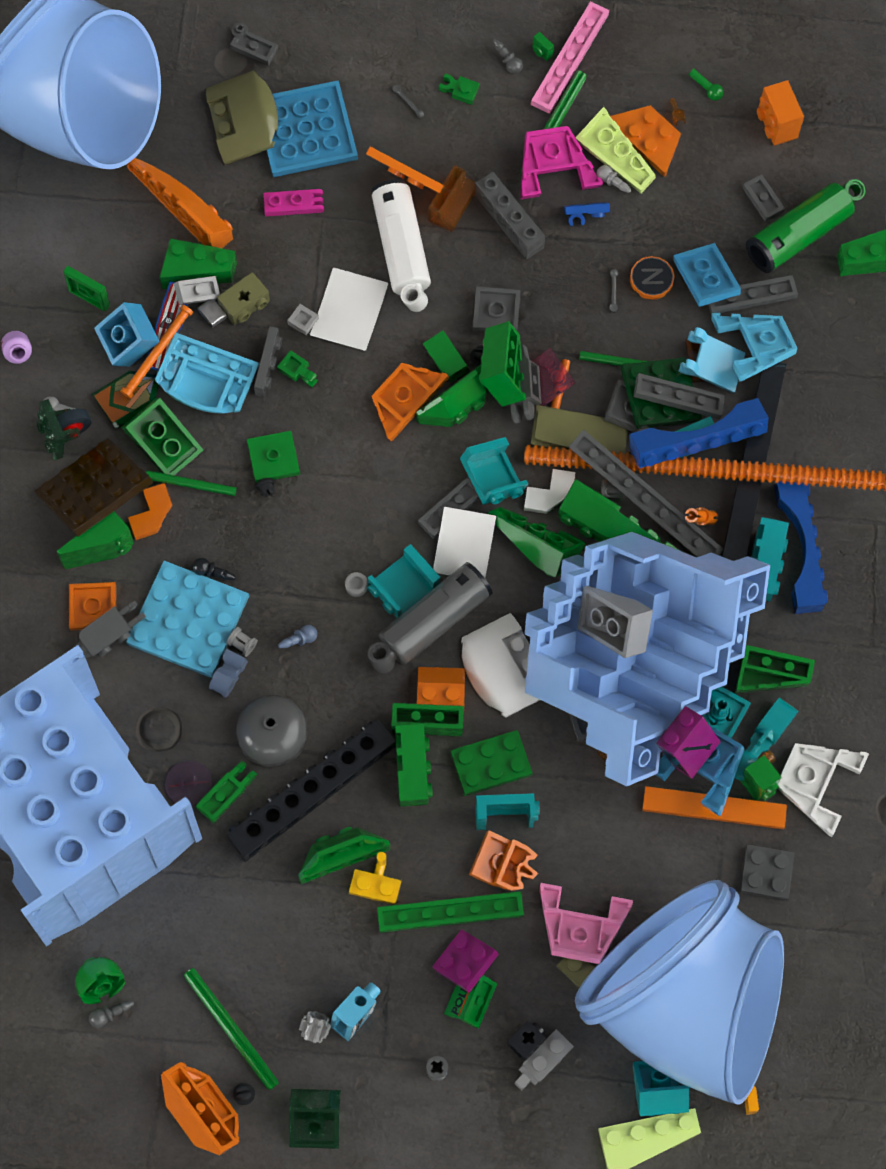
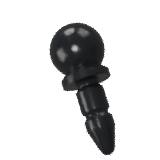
M197 558L192 564V570L197 575H207L208 578L213 575L225 580H235L236 578L229 571L214 567L215 563H209L205 558Z

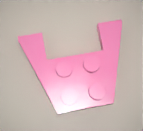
M541 883L539 892L551 955L600 964L631 910L633 900L612 896L608 918L559 909L562 887Z

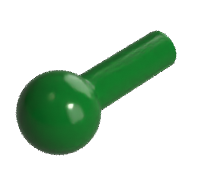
M694 68L688 74L707 91L709 99L718 101L723 97L724 89L721 85L712 84Z

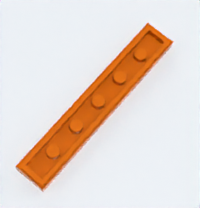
M647 786L644 789L642 811L783 830L785 828L786 804L728 797L722 814L718 816L702 805L701 801L706 794Z

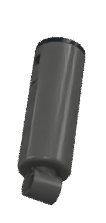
M469 562L463 564L379 633L381 642L374 643L368 650V657L376 672L382 674L390 672L395 666V660L401 665L408 664L493 594L489 583L476 567Z

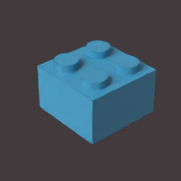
M123 302L94 327L114 366L130 367L160 342L141 304Z

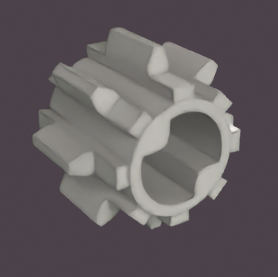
M309 1011L307 1016L304 1015L299 1027V1030L302 1031L301 1037L313 1043H321L323 1038L326 1039L331 1024L328 1023L329 1017L317 1011Z

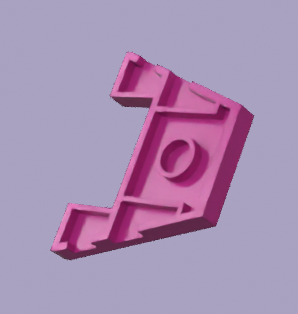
M568 126L530 131L525 134L520 199L539 197L542 194L537 178L538 174L577 169L582 190L598 188L603 185V181L600 177H597L592 163L587 161L582 153V147Z

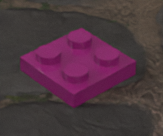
M461 929L432 968L462 989L470 992L499 954L492 947Z

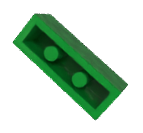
M393 703L392 734H395V725L424 724L425 735L462 736L464 706Z

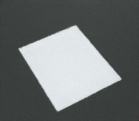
M444 507L433 567L434 571L439 574L451 575L463 564L469 562L485 578L496 516Z

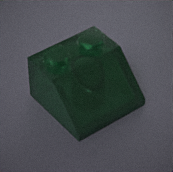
M291 1089L289 1147L339 1149L341 1090Z

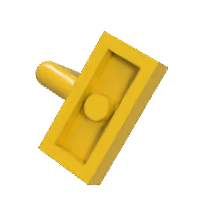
M384 852L377 854L374 874L357 869L354 870L349 894L396 905L401 880L383 876L386 866V854Z

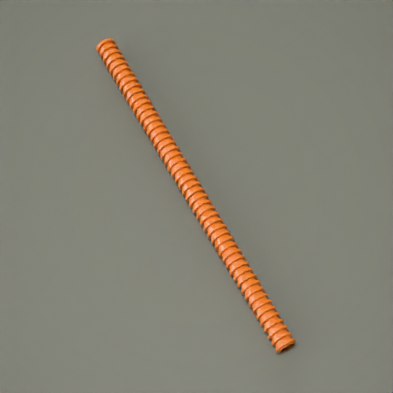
M527 445L525 447L524 462L526 465H529V463H532V465L539 463L540 466H543V464L547 466L554 464V467H557V465H561V467L567 465L568 468L575 466L578 469L581 466L582 469H586V467H589L591 470L593 469L570 448L569 450H566L565 447H562V449H559V447L552 449L551 446H548V448H545V446L538 448L537 445H534V447ZM612 451V454L634 473L635 471H639V473L646 471V474L650 472L657 474V472H660L661 475H664V473H667V475L674 473L675 476L682 474L684 477L685 474H688L689 477L696 475L698 478L701 475L703 478L711 476V479H714V477H718V479L725 477V480H728V478H732V480L739 478V481L746 479V481L754 479V482H757V480H761V482L768 480V483L772 481L779 483L781 481L783 484L790 482L793 485V482H795L797 485L804 483L805 486L811 484V486L819 484V487H822V485H826V487L833 485V488L848 486V489H851V487H855V489L862 487V490L869 488V490L873 491V488H875L877 491L884 489L886 492V472L882 473V471H878V473H875L874 470H871V472H867V470L860 472V469H856V471L849 469L847 471L845 468L838 470L837 467L833 470L831 467L824 469L823 466H820V468H816V466L809 468V465H806V467H802V465L795 467L794 464H791V466H787V464L780 466V463H777V465H773V463L766 465V462H762V464L755 462V464H752L751 461L744 463L742 460L739 463L737 460L730 462L729 459L725 462L722 459L715 461V458H712V460H708V458L701 460V457H698V459H694V457L687 459L686 456L638 468L630 452L623 454V452L619 451V454H617L615 451Z

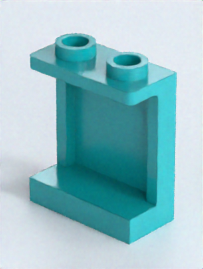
M506 437L467 447L460 457L483 505L488 503L498 504L509 497L511 499L518 498L523 495V491L528 486L527 480L519 481L505 453L509 446Z
M534 793L476 796V830H486L487 816L526 814L528 816V828H533L534 822L538 821L540 807L539 801H535Z

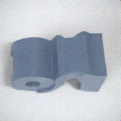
M226 649L222 658L224 659V665L214 672L209 685V690H214L225 698L231 693L236 681L239 679V674L244 671L248 663L246 658Z

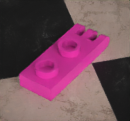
M321 189L263 193L265 216L324 212V206L322 205L324 202L321 197L323 196V190Z

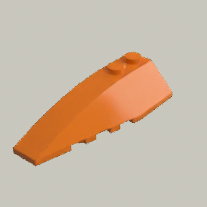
M137 158L127 163V168L202 245L223 248L233 240L231 224L226 219L222 220L218 216L217 210L211 204L207 205L188 187L169 174Z

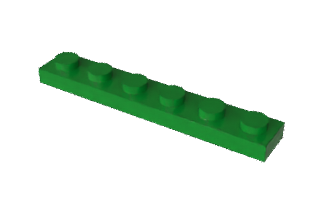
M521 891L377 907L380 933L524 917Z

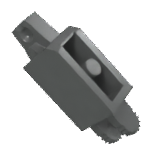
M521 344L522 361H519L518 364L519 373L524 374V380L520 381L521 391L526 395V400L510 404L512 419L515 423L522 422V409H524L527 420L534 419V406L542 404L539 366L530 361L527 347Z
M133 601L122 610L114 606L80 631V641L74 647L79 645L86 659L90 656L96 657L97 655L101 658L112 650L110 646L118 641L121 644L131 636L129 632L133 630L132 627L146 616L144 613L138 614L128 623L124 615L134 610L137 603Z

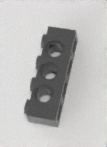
M494 172L475 183V196L526 260L544 249L546 236Z

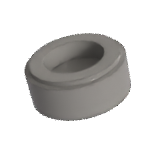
M354 572L347 576L345 589L348 594L359 597L366 593L368 580L365 575Z

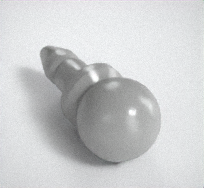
M602 165L598 168L597 177H600L608 186L614 185L621 191L631 192L628 184L618 178V173L614 172L610 166Z

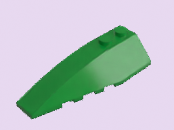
M576 479L559 509L558 517L567 526H574L579 529L580 533L586 538L590 539L592 537L601 542L634 532L661 543L659 541L660 538L654 531L642 529L637 523L639 520L632 515L629 518L619 512L620 506ZM665 541L664 543H662V544H664V545H666V546H669V547H671V548H674V549L678 550L676 547H674L672 544H670V543L667 542V541Z

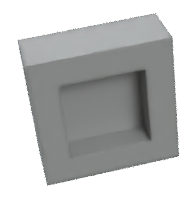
M299 304L287 322L291 327L307 335L319 319V315Z

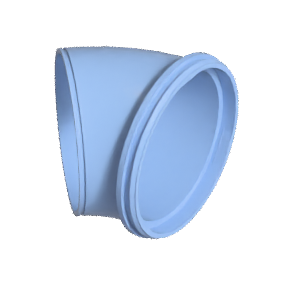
M31 0L0 34V129L19 141L59 159L101 169L122 167L131 162L141 152L153 131L161 96L159 61L154 44L144 26L129 13L108 8L95 0Z
M712 880L678 896L651 915L620 941L584 980L576 994L575 1004L584 1023L587 1025L600 1024L625 1048L654 1069L683 1085L730 1103L741 1104L749 1096L757 1081L772 1037L782 988L784 945L779 931L769 929L755 922L737 908L740 897L734 888L729 887L720 880Z

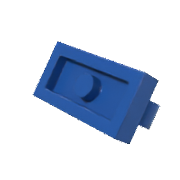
M610 203L564 205L563 209L564 214H570L568 217L569 226H573L574 217H579L580 224L584 225L585 217L581 213L591 214V217H604V213L610 212Z

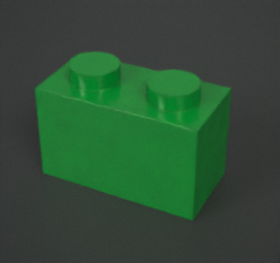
M763 755L745 768L743 772L744 781L740 780V782L755 801H760L762 798L764 801H767L776 794L775 791L779 788L778 784L782 777L766 756Z

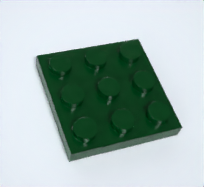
M685 358L630 363L621 366L620 369L637 429L694 423L702 419L701 414L633 397L635 381L639 373L693 387L690 375L679 372L680 364L682 362L686 363Z

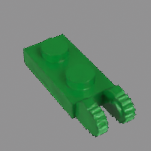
M243 761L237 764L230 773L227 772L195 806L213 824L246 790V787L257 776L255 771H251L241 782L236 779L247 765Z

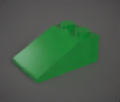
M161 398L152 400L121 427L163 474L176 475L203 451L202 447Z
M113 511L79 537L75 536L57 550L62 566L66 570L125 555L131 550L134 542L129 527Z

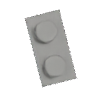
M216 276L174 283L179 305L217 300V297L220 295Z

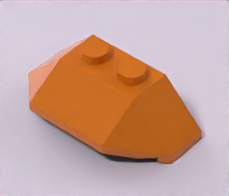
M182 1062L161 1074L166 1107L196 1147L221 1155L239 1143L238 1114L209 1075L195 1068L188 1067Z

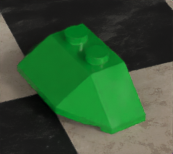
M482 364L416 412L418 424L452 427L456 423H462L473 410L478 411L485 404L487 388L481 384L479 379Z
M352 827L344 828L338 832V835L329 837V835L320 837L311 846L298 875L301 884L377 856L379 852L390 851L389 840L358 827L354 829Z

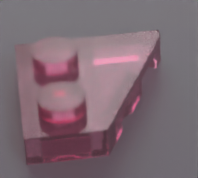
M551 348L532 361L539 366L542 402L540 406H545L576 383Z

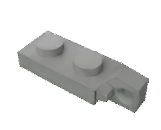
M556 1029L522 1064V1067L519 1069L522 1075L517 1079L515 1085L522 1091L530 1082L533 1085H536L538 1082L540 1083L574 1046Z

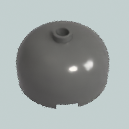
M266 695L256 698L243 709L237 721L236 734L240 749L251 762L259 766L269 768L287 765L294 761L305 748L308 738L305 716L301 709L288 698L278 695Z

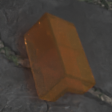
M454 165L442 184L444 185L440 193L436 194L428 208V221L450 232H453L475 195L476 182L466 177V170Z

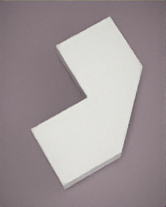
M553 469L550 490L527 487L524 511L547 514L553 510L555 506L564 501L574 482L575 472Z

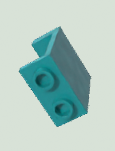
M410 544L403 549V556L376 578L372 575L368 577L369 586L367 588L375 598L379 597L384 602L382 605L390 615L394 614L398 618L439 585L440 576Z

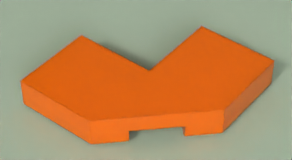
M165 483L144 489L143 493L149 511L128 517L135 540L159 532L163 520L172 507Z

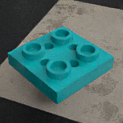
M721 686L712 690L711 708L709 712L701 716L704 717L710 726L732 738L751 702ZM727 716H729V717H728L729 720H730L731 717H732V721H727V720H726Z

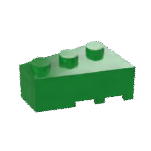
M510 321L485 328L483 355L481 356L482 366L481 373L479 374L481 384L489 390L502 407L526 400V395L521 391L520 381L524 380V374L519 373L518 364L519 361H522L520 334Z
M746 645L745 656L740 661L734 694L807 687L811 683L815 660Z

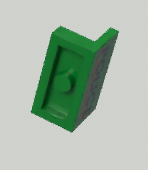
M483 975L470 992L456 985L444 1015L460 1019L471 1027L479 1029L497 983Z

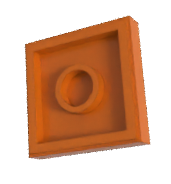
M116 582L69 584L70 631L84 629L116 606Z

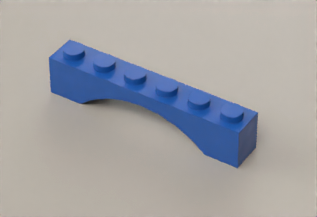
M756 398L736 404L733 410L723 419L702 429L671 432L649 428L631 433L629 449L638 468L652 466L660 462L674 460L678 457L695 454L699 451L717 448L724 444L738 442L742 439L767 433L769 417L759 399Z
M779 481V483L774 484L777 507L793 523L799 535L803 553L801 573L791 591L794 614L821 612L825 604L828 603L827 590H823L822 586L824 570L819 568L818 560L821 559L820 547L815 544L817 528L816 525H812L811 520L814 510L812 503L809 504L808 501L810 486L809 484L805 486L804 483L797 485L795 482H793V485L790 482L783 484Z

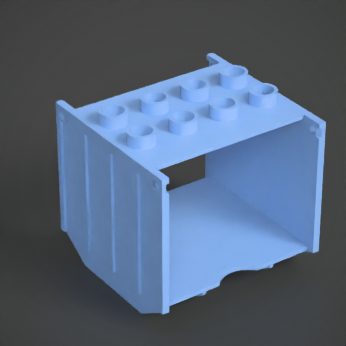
M79 645L0 696V849L5 851L11 858L14 867L12 882L28 904L21 911L46 947L52 943L51 940L83 925L170 865L191 844L202 840L189 800L184 797L170 807L155 784L145 783L128 760V746L94 700L100 693Z

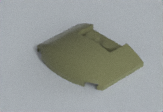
M254 70L206 88V99L210 107L217 136L216 142L225 165L274 147L275 142L272 139L275 131L278 132L276 102L266 82Z

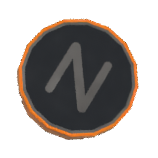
M650 256L642 258L635 263L631 270V287L640 294L639 296L645 299L654 300L662 298L673 287V269L667 261L659 257Z

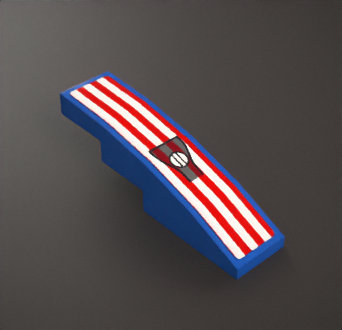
M171 281L154 330L159 340L181 311L180 307L182 305L178 303L174 287L175 282ZM183 324L176 333H179L180 330H182ZM172 339L150 369L159 371Z

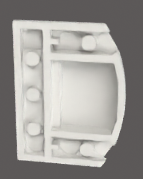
M511 613L462 637V661L467 677L477 694L490 708L493 707L503 712L501 715L506 718L540 701V699L525 693L530 644L523 634L521 626Z

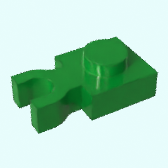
M445 73L443 81L449 84L444 85L440 83L439 91L443 93L451 92L453 99L472 105L480 88V83L461 76L457 81L451 75Z

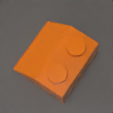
M418 667L417 704L464 706L465 668Z

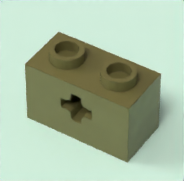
M252 272L219 295L217 301L228 319L235 326L239 322H245L257 309L261 310L266 307L270 297L267 288Z

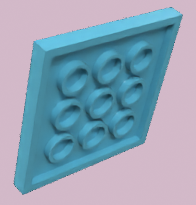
M163 561L139 613H144L146 617L133 626V630L130 632L131 636L127 639L126 643L131 647L213 678L212 676L227 647L228 637L235 629L248 601L249 593Z

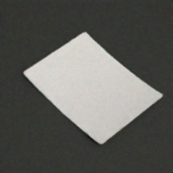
M333 268L318 311L319 319L314 324L310 335L365 351L371 338L388 283Z

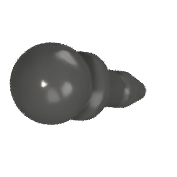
M493 39L496 50L505 58L502 62L506 64L508 72L511 74L521 72L523 69L522 60L515 57L514 52L510 54L502 42Z
M121 1002L108 1009L107 1005L103 1009H94L89 1014V1023L94 1028H102L108 1021H113L112 1016H117L127 1011L134 1005V1002Z

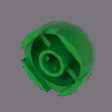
M106 957L87 959L79 968L75 977L77 993L82 1002L86 1004L101 1003L100 998L109 994L110 999L121 991L125 985L124 974L115 961Z

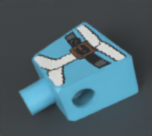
M371 982L364 990L357 986L333 1012L330 1022L331 1028L349 1041L374 1011L376 1005L375 998L381 992L380 989Z

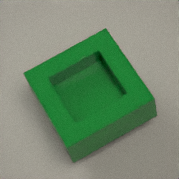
M538 32L533 36V51L537 56L548 61L553 57L554 45L541 32Z

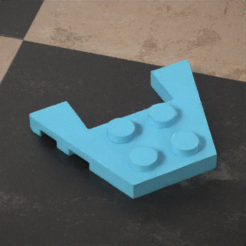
M712 313L711 320L717 333L740 330L752 354L750 358L733 362V368L739 381H743L795 355L797 352V346L782 316L754 315L753 318L741 317L740 314H732L729 317L720 316V313Z

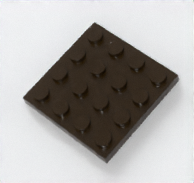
M107 438L88 453L80 456L78 460L67 468L62 469L49 481L44 482L35 490V493L79 537L151 485L153 481L146 472Z

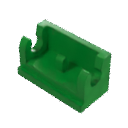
M444 330L423 343L441 372L446 373L450 377L448 379L450 382H454L470 372L467 364Z

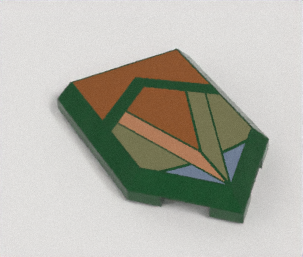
M128 371L92 393L93 398L115 429L127 423L156 398L159 386L155 381L157 375L146 374L134 390V396L131 399L124 396L120 390L122 387L125 388L136 373L134 371Z

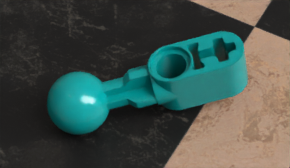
M780 697L754 730L755 733L750 738V745L743 752L735 779L744 781L743 772L745 768L755 762L762 752H767L777 742L799 712Z

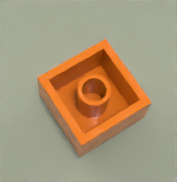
M783 81L763 88L759 107L757 108V115L759 120H763L765 124L767 138H771L773 145L797 139L804 115L789 81Z

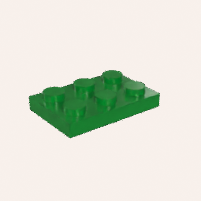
M518 730L450 751L464 796L533 775Z

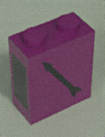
M684 706L656 744L675 769L692 779L721 741L703 716Z

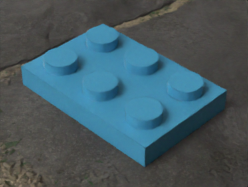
M715 243L674 255V263L699 307L741 294L739 284Z

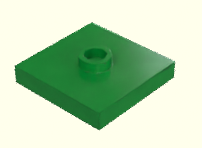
M67 265L63 272L69 292L106 312L110 307L106 287Z
M291 431L247 439L255 483L264 478L276 480L300 475Z

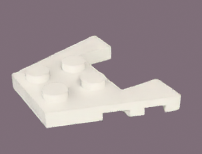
M795 743L780 775L782 778L778 784V790L826 834L832 837L842 816L819 806L836 765L860 774L869 753L850 752L844 749H826L821 746Z

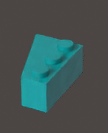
M762 517L755 534L751 558L770 565L766 601L771 602L773 595H778L780 587L777 576L782 573L784 560H781L782 553H786L788 545L786 535L789 523Z

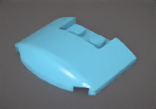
M175 333L155 381L158 385H161L168 395L191 408L210 413L240 412L260 363Z

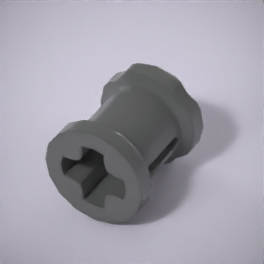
M434 1056L428 1060L426 1065L428 1078L432 1081H442L445 1079L448 1063L443 1057ZM433 1064L436 1066L442 1065L441 1074L439 1072L432 1073Z

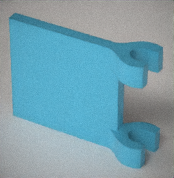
M696 327L694 332H689L687 339L690 342L701 344L696 362L687 359L686 363L682 362L680 364L679 372L685 375L696 376L730 393H735L738 377L734 371L733 362L744 359L745 352L707 335L703 329Z

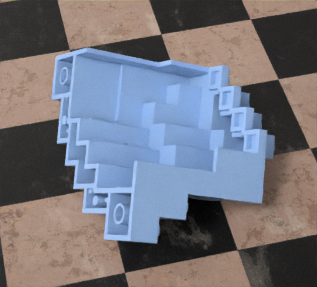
M634 532L586 546L584 557L575 555L562 560L561 581L545 586L543 608L528 612L526 615L525 635L530 637L525 693L588 722L586 744L607 754L606 777L629 786L658 774L661 749L656 742L684 706L700 715L709 712L712 690L727 685L729 663L744 658L750 614L765 609L770 565L749 556L735 561L714 553L694 557ZM584 586H590L637 600L653 610L646 652L624 658L577 629Z

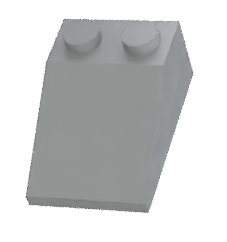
M584 586L577 629L622 657L628 658L646 652L653 610L637 600L590 586Z

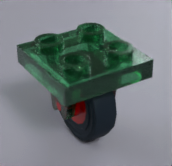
M49 399L40 401L39 411H37L39 420L36 421L37 429L40 434L45 436L44 444L48 454L52 453L54 460L63 458L64 443L80 437L79 434L86 431L91 426L92 421L88 411L85 409L71 410L69 408L54 412Z

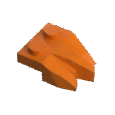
M489 830L486 831L469 875L491 886L511 891L523 889L524 884L521 881V877L534 879L538 875L528 865V861L535 860L538 855L528 846L514 839H506Z

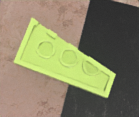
M605 107L577 135L576 139L583 148L604 165L610 166L614 172L618 173L619 177L642 194L656 178L654 172L642 156L637 153L629 139L621 132L617 123L609 116Z
M695 1108L689 1109V1112L665 1114L598 1129L607 1169H630L701 1133Z

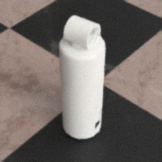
M391 179L377 184L371 190L393 292L401 295L402 301L411 311L420 312L427 306L428 298L424 290L430 286L431 280L409 183L406 180ZM414 295H418L414 301H410Z

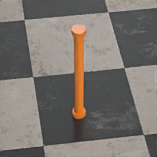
M182 304L180 307L181 311L161 337L160 342L156 344L125 388L122 387L120 390L127 398L131 399L134 396L133 392L186 318L193 314V311L186 305Z

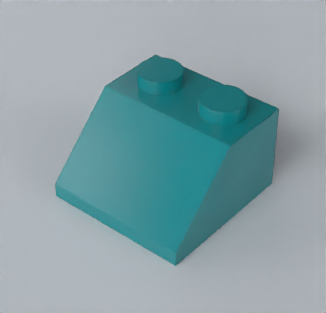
M644 1061L633 1062L636 1100L640 1116L689 1112L688 1086L659 1072Z

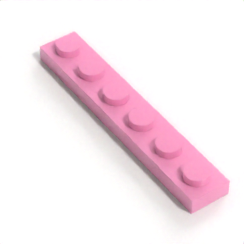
M590 1L532 98V106L546 113H551L609 15L608 9Z

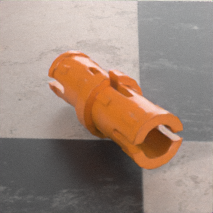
M689 508L685 512V514H690V516H685L686 521L689 523L704 526L706 524L714 525L718 521V519H713L718 517L717 512L707 508Z

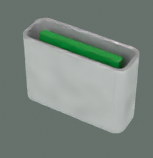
M215 300L206 301L197 307L200 314L212 328L227 318V315Z

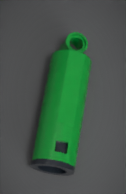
M852 179L842 186L837 183H830L746 241V249L753 263L762 272L770 273L846 221L855 212L854 204L861 200L866 193L864 184L857 179ZM848 189H852L854 197L849 194Z

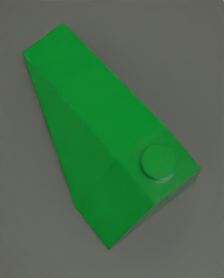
M502 507L488 512L489 515L496 516L495 524L547 576L557 577L561 575L562 560L579 555L586 545L585 542L561 530L559 534L546 529V524L541 522L539 524L529 523L525 516Z

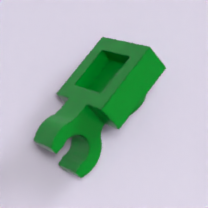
M291 350L277 366L279 372L294 382L301 378L311 388L318 382L315 379L317 375L307 369L309 362Z

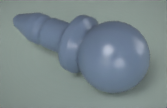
M304 625L300 630H296L293 636L282 640L278 647L288 648L295 644L302 646L305 643H312L317 638V630L312 625Z

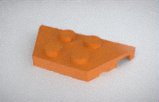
M651 105L610 116L620 127L625 137L632 143L637 153L665 177L681 133Z
M371 146L366 153L368 156L388 166L387 171L403 180L407 176L408 179L406 181L422 190L425 186L440 193L444 187L439 182Z
M401 363L375 391L372 399L384 426L387 438L391 442L416 416V412L423 408L450 377L446 373L441 374L426 368H416L412 365Z

